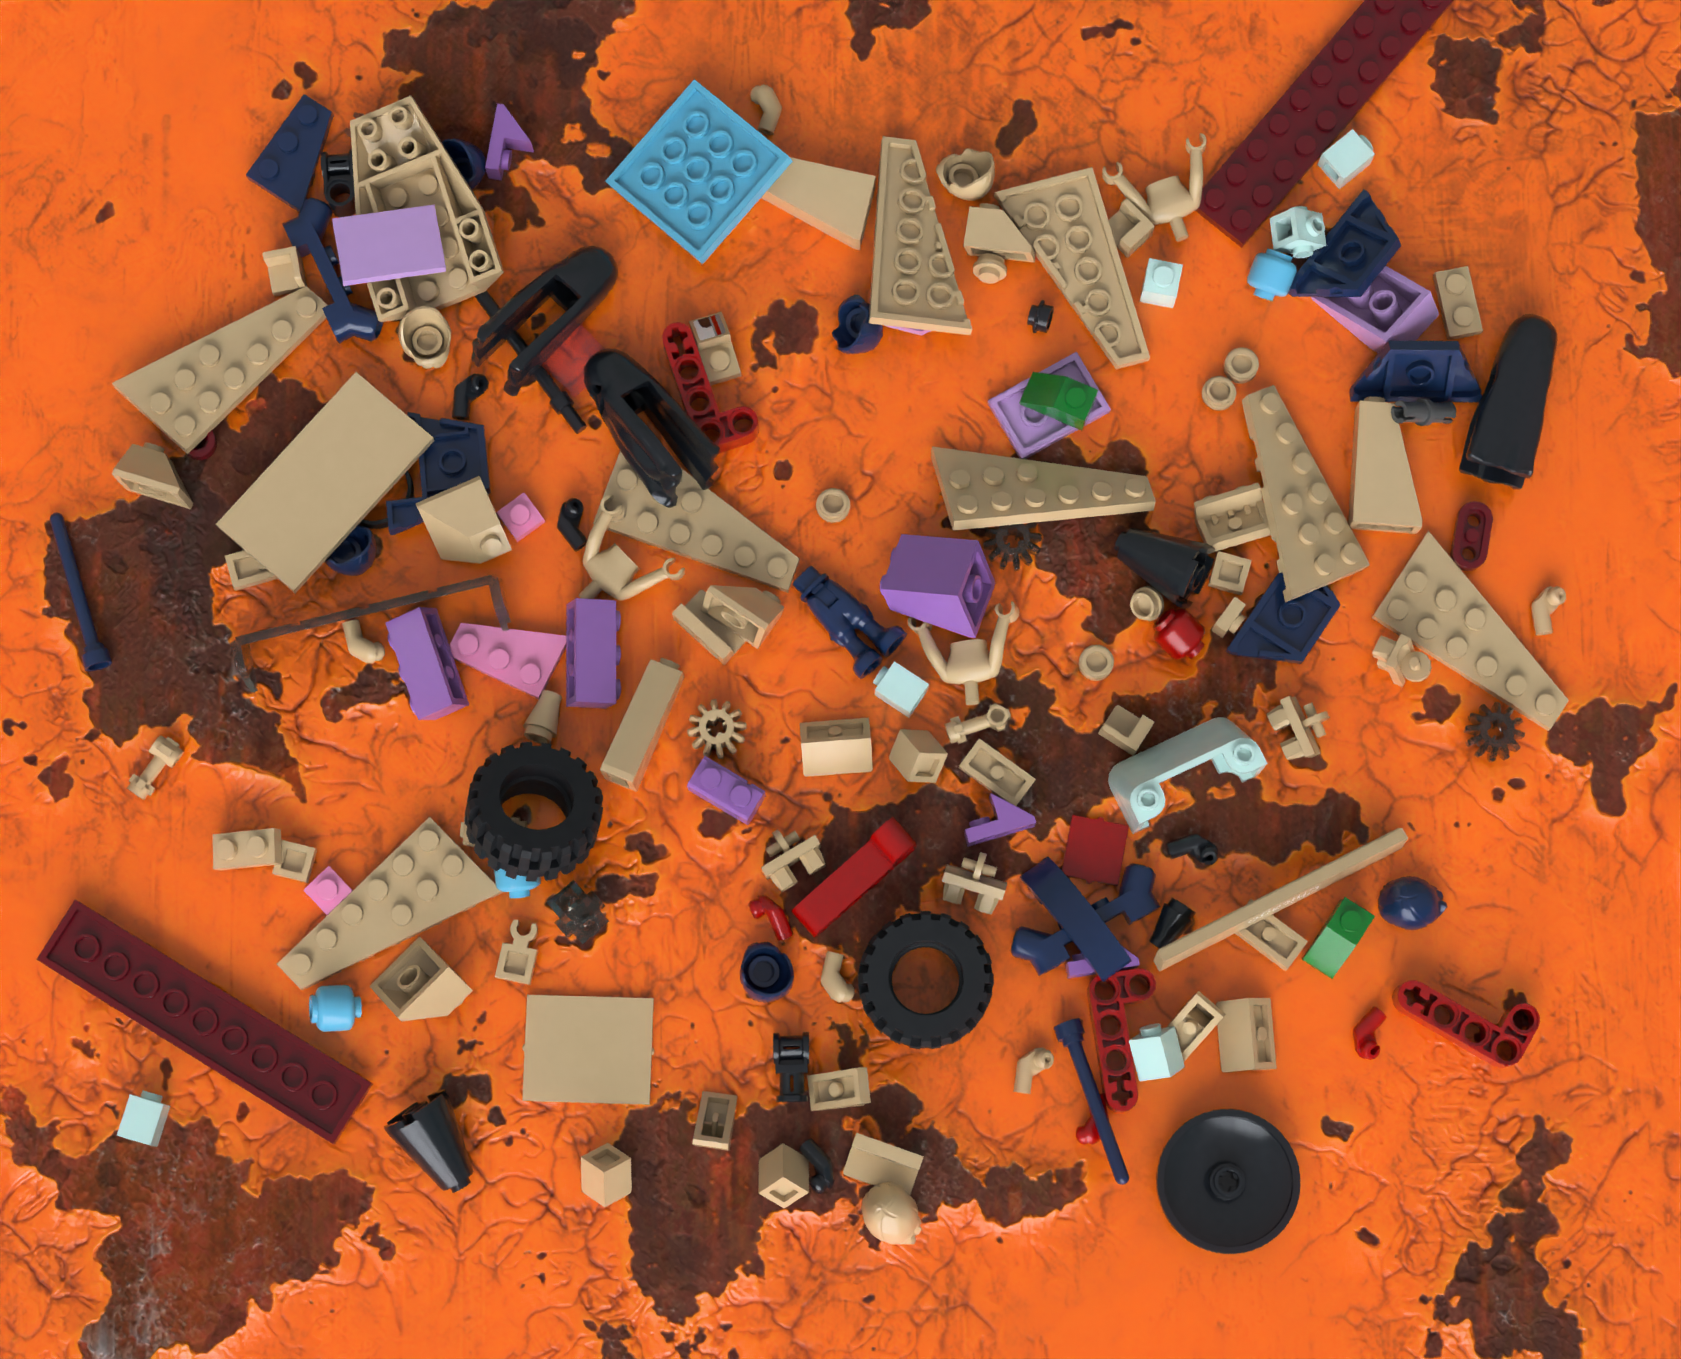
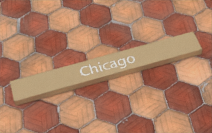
M1397 828L1158 949L1153 962L1160 972L1402 849L1408 837L1403 828Z

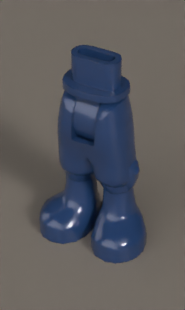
M813 566L808 567L792 584L802 594L800 599L807 603L814 616L827 630L830 639L850 652L854 659L852 669L860 679L873 672L882 663L883 659L874 649L868 647L857 636L855 629L862 631L886 658L898 648L907 636V633L898 625L884 628L874 620L873 614L867 605L860 603L841 585L829 579L826 573L821 575Z

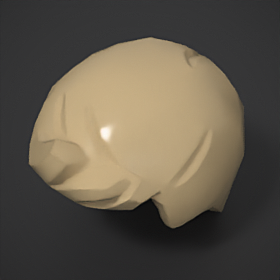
M966 148L960 155L951 154L943 158L936 167V173L949 193L964 200L975 201L983 198L992 188L995 177L994 158L988 151H976Z
M428 305L414 308L402 318L399 324L398 338L402 349L423 368L430 369L443 366L449 355L451 328L436 308Z
M893 1182L880 1183L878 1186L872 1187L865 1194L861 1210L865 1225L870 1233L880 1241L892 1245L915 1244V1236L920 1234L922 1230L920 1226L921 1219L918 1216V1207L915 1200L901 1186Z

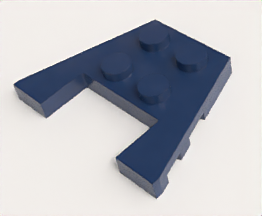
M407 413L413 421L434 438V442L419 457L422 497L386 501L390 535H396L424 522L416 506L417 502L480 476L487 494L491 493L486 437L483 425L445 418L435 420L423 418L417 413Z

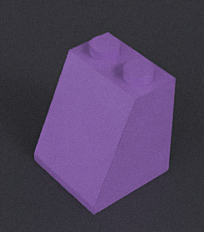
M901 534L897 547L893 548L887 573L881 578L880 592L892 611L970 638H976L996 583L978 540Z

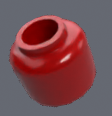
M1171 608L1167 610L1153 626L1156 630L1154 634L1155 642L1175 660L1186 656L1192 659L1205 645L1202 642L1205 634L1204 626L1186 609L1174 610Z

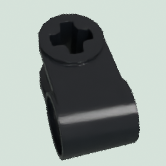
M350 149L349 153L328 155L327 152H321L324 194L328 205L334 215L338 217L353 216L356 213L352 149ZM339 194H350L349 198L344 202L335 201Z

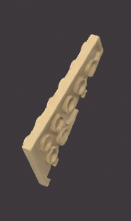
M883 136L880 147L868 323L971 335L972 325L970 319H967L963 305V295L961 290L958 289L954 275L955 268L942 225L937 219L936 205L933 196L929 192L926 182L927 175L916 140Z
M1093 167L995 192L994 197L1032 246L1035 256L1114 368L1120 369L1149 361V351Z
M305 286L113 382L112 385L188 454L326 319L322 308L328 305L310 288Z
M1272 385L1248 394L1242 399V405L1249 437L1254 441L1257 458L1255 459L1257 472H1261L1264 487L1261 488L1271 539L1277 544L1279 559L1276 562L1278 571L1283 573L1286 589L1283 590L1286 603L1367 568L1370 563L1275 386Z
M933 446L931 449V459L953 531L1154 511L1156 500L1147 476Z
M621 451L619 452L603 497L606 495L614 496L612 501L607 504V511H613L622 504L623 512L618 517L612 518L606 530L769 587L789 592L800 558L711 490H702L695 478L683 469L681 482L675 490L678 496L676 506L667 508L658 503L651 496ZM601 506L598 508L593 524H595L602 512Z
M1428 531L1372 616V619L1399 636L1402 634L1410 637L1414 646L1549 731L1568 703V698Z
M429 817L284 956L277 965L301 990H305L349 966L364 961L390 946L393 947L503 892L497 889L496 884Z

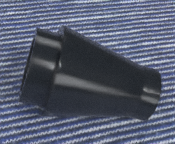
M1172 897L1168 904L1164 903L1149 942L1158 948H1162L1176 941L1194 923L1192 918L1196 912Z

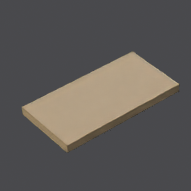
M355 372L216 525L296 594L434 442V438L361 375Z

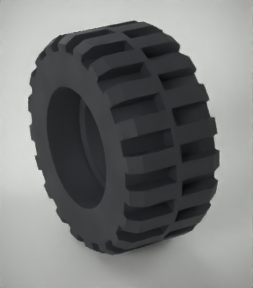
M522 742L519 748H514L513 745L501 748L500 756L497 753H493L485 759L484 766L478 767L473 776V782L470 783L465 810L468 840L470 843L475 844L474 851L480 859L487 857L489 859L488 866L495 871H498L500 868L505 870L507 877L516 879L517 875L525 876L526 881L537 882V877L544 876L546 881L556 879L559 871L563 874H568L575 870L576 863H583L588 857L590 849L594 847L603 812L602 790L597 787L598 780L592 771L586 772L587 764L579 757L575 760L571 758V752L562 747L558 751L551 748L552 744L541 742V746H532V742ZM537 794L555 802L563 811L566 819L552 828L541 830L529 829L512 821L506 815L501 805L517 795Z
M931 911L901 915L899 919L888 922L876 935L874 934L860 961L858 989L867 1016L881 1033L883 1032L890 1037V1040L898 1044L910 1046L909 1048L935 1049L960 1040L976 1027L983 1017L992 996L994 973H992V962L989 953L986 952L983 946L984 943L978 935L975 936L969 930L970 927L962 921L958 922L952 919L950 915L941 913V915L932 914ZM922 947L934 948L945 953L955 964L959 975L958 991L952 1002L944 1009L929 1014L917 1013L906 1008L896 997L892 986L893 970L899 959L907 952Z

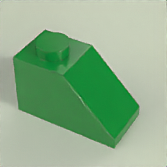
M1033 372L1019 404L1082 431L1095 403L1098 390L1067 376Z
M1344 897L1338 902L1302 960L1333 979L1357 946L1375 916Z

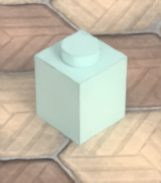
M1352 129L1322 153L1317 165L1340 190L1371 164L1375 153L1370 141L1365 136L1358 135Z
M1149 258L1140 302L1173 308L1177 298L1183 264Z
M895 661L890 668L883 666L873 681V684L877 686L875 696L908 718H910L929 689L927 682Z
M1160 1023L1146 1025L1140 1028L1138 1035L1129 1040L1139 1081L1169 1078L1185 1067L1175 1026L1161 1028Z
M142 1090L140 1097L130 1094L116 1136L158 1147L171 1106L161 1103L163 1096L144 1090Z

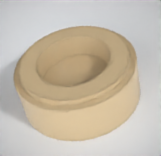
M1240 347L1233 349L1228 353L1224 361V372L1228 379L1235 383L1242 384L1251 381L1259 368L1258 357L1248 348Z
M1091 645L1084 649L1080 655L1078 662L1079 670L1089 680H1103L1109 676L1113 669V655L1104 646Z

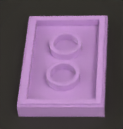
M435 204L332 218L343 286L446 272Z
M1077 352L1038 372L1067 376L1098 390L1095 403L1084 426L1110 413L1111 409ZM1030 377L989 399L987 402L1020 459H1026L1079 430L1019 404Z

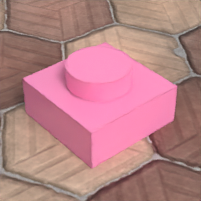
M522 493L496 512L517 542L545 523L544 518L525 493Z
M328 866L303 891L328 915L353 890Z

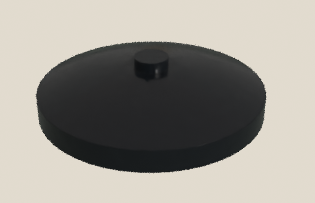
M1213 1110L1190 1119L1179 1127L1167 1141L1157 1165V1196L1168 1222L1188 1242L1214 1253H1244L1269 1243L1282 1232L1291 1220L1300 1195L1299 1166L1293 1149L1286 1138L1265 1119L1242 1110Z

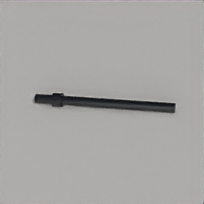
M487 290L474 296L490 318L500 310V307ZM517 331L507 339L517 355L528 347ZM541 365L533 373V376L551 399L549 404L558 415L562 414L576 434L586 429L587 425L574 409L573 400L566 391L562 392Z

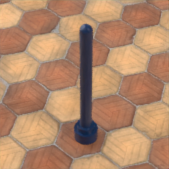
M56 512L50 516V523L86 646L83 648L84 654L81 658L85 671L100 670L112 664L109 649L104 648L103 643H99L64 517Z
M1080 1018L1068 1020L1054 1027L1058 1042H1062L1063 1046L1069 1049L1114 1178L1118 1184L1124 1185L1129 1181V1174L1081 1043L1084 1041L1082 1035L1085 1033Z

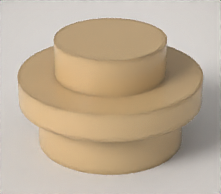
M986 253L980 255L974 263L973 274L980 281L993 284L1006 277L1007 267L1004 265L1005 261L1001 256Z
M1223 376L1210 378L1202 388V399L1213 410L1221 411L1229 408L1236 398V388L1233 382Z
M826 489L817 498V513L827 522H840L849 514L850 499L840 489Z
M1144 586L1134 592L1130 607L1137 618L1152 621L1163 613L1164 600L1160 592L1155 588Z

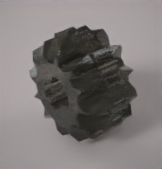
M1036 522L1028 523L1027 525L994 526L996 529L986 528L984 534L990 539L983 543V548L993 550L988 557L990 562L997 560L999 557L1002 558L999 567L1002 570L1006 568L1009 561L1012 562L1014 571H1019L1020 559L1024 564L1030 566L1033 562L1030 554L1039 555L1041 550L1034 543L1040 542L1042 535L1040 533H1031L1037 526ZM1009 535H1015V540L1020 539L1016 548H1010V543L1005 544Z
M1495 702L1492 705L1491 711L1488 706L1482 704L1478 707L1479 714L1472 712L1468 716L1469 721L1473 725L1465 726L1463 731L1466 734L1474 735V737L1466 741L1467 747L1475 744L1479 746L1475 751V756L1478 758L1487 751L1489 762L1496 760L1497 753L1502 760H1507L1510 757L1509 750L1517 752L1521 747L1516 740L1522 739L1525 736V732L1517 730L1515 727L1523 721L1521 718L1511 720L1510 715L1514 711L1512 707H1508L1501 713L1499 702ZM1491 725H1493L1492 729L1498 727L1501 732L1497 736V740L1495 739L1496 735L1492 738L1488 735L1487 731L1491 728Z

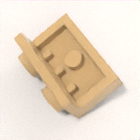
M1259 483L1240 486L1235 490L1215 496H1207L1202 500L1194 502L1195 524L1203 542L1214 547L1215 552L1271 535L1262 500V489Z

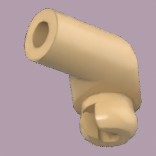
M765 84L755 86L751 90L750 97L763 110L758 131L766 135H773L782 106L773 88Z
M1559 586L1547 587L1532 602L1531 610L1536 636L1553 633L1550 615L1566 600V593L1563 588Z
M350 620L342 624L348 651L352 656L365 663H374V661L383 659L385 655L384 646L380 642L373 643L363 638L359 620Z
M827 951L821 975V984L831 999L837 1002H849L854 997L855 990L853 985L847 984L840 975L844 955Z
M1035 1048L1019 1058L1013 1092L1031 1094L1033 1076L1053 1065L1054 1056L1051 1051L1045 1048Z

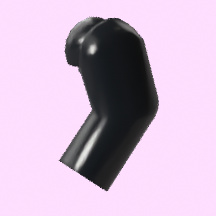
M472 374L457 384L453 397V419H469L470 403L488 389L489 381L486 376Z
M571 498L564 502L560 508L557 528L573 550L577 552L586 546L587 543L586 537L579 529L584 507L579 499Z
M1191 834L1166 843L1171 860L1186 854L1204 865H1212L1218 860L1217 847L1198 834Z
M810 1138L801 1145L799 1151L814 1166L816 1175L812 1176L809 1182L812 1189L816 1193L821 1194L827 1188L831 1189L834 1184L831 1158Z

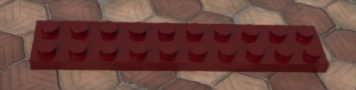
M1365 0L1202 188L1200 206L1195 211L1243 248L1454 0Z
M74 900L36 959L332 1144H336L373 1085L372 1082L78 900Z

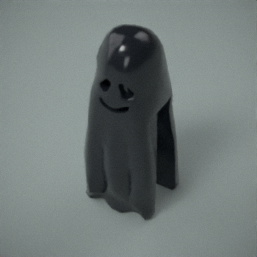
M582 247L573 251L564 260L555 263L521 289L478 329L477 338L472 342L473 353L471 359L474 364L479 367L551 297L566 312L509 364L508 373L510 379L505 382L503 390L510 396H517L524 383L566 341L613 289L618 277V268L613 256L601 247Z
M1525 314L1516 319L1506 331L1493 362L1489 381L1469 426L1459 466L1460 473L1475 476L1489 483L1507 485L1512 489H1521L1524 479L1532 476L1534 460L1544 422L1546 397L1552 378L1558 340L1556 329L1549 320L1535 314Z
M603 349L592 355L584 366V384L595 401L597 409L616 445L644 483L651 496L667 508L676 506L678 496L675 490L681 482L682 469L650 428L639 418L637 414L642 411L651 419L702 490L713 486L714 481L711 476L719 468L714 459L719 454L720 448L701 430L660 383L625 352L617 349Z

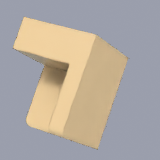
M1128 198L1121 202L1119 211L1109 219L1116 246L1127 258L1152 236L1155 227Z
M296 246L262 253L263 260L268 267L271 289L274 296L290 294L307 286L302 257Z
M1117 705L1098 734L1134 756L1152 728L1154 721L1145 715L1138 718Z
M900 729L890 752L889 760L907 782L936 783L948 753L929 731Z
M609 1143L581 1156L582 1192L603 1207L629 1195L632 1191L631 1157Z
M784 1143L760 1158L758 1193L784 1209L809 1193V1161L807 1158Z

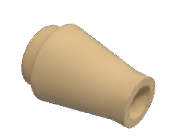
M549 690L542 691L538 702L523 725L526 729L524 736L527 739L539 744L541 742L550 744L552 738L557 736L561 695Z

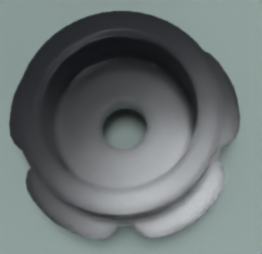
M1044 300L1038 306L1032 305L1027 324L1033 326V333H1037V331L1047 333L1049 330L1054 307L1046 305Z

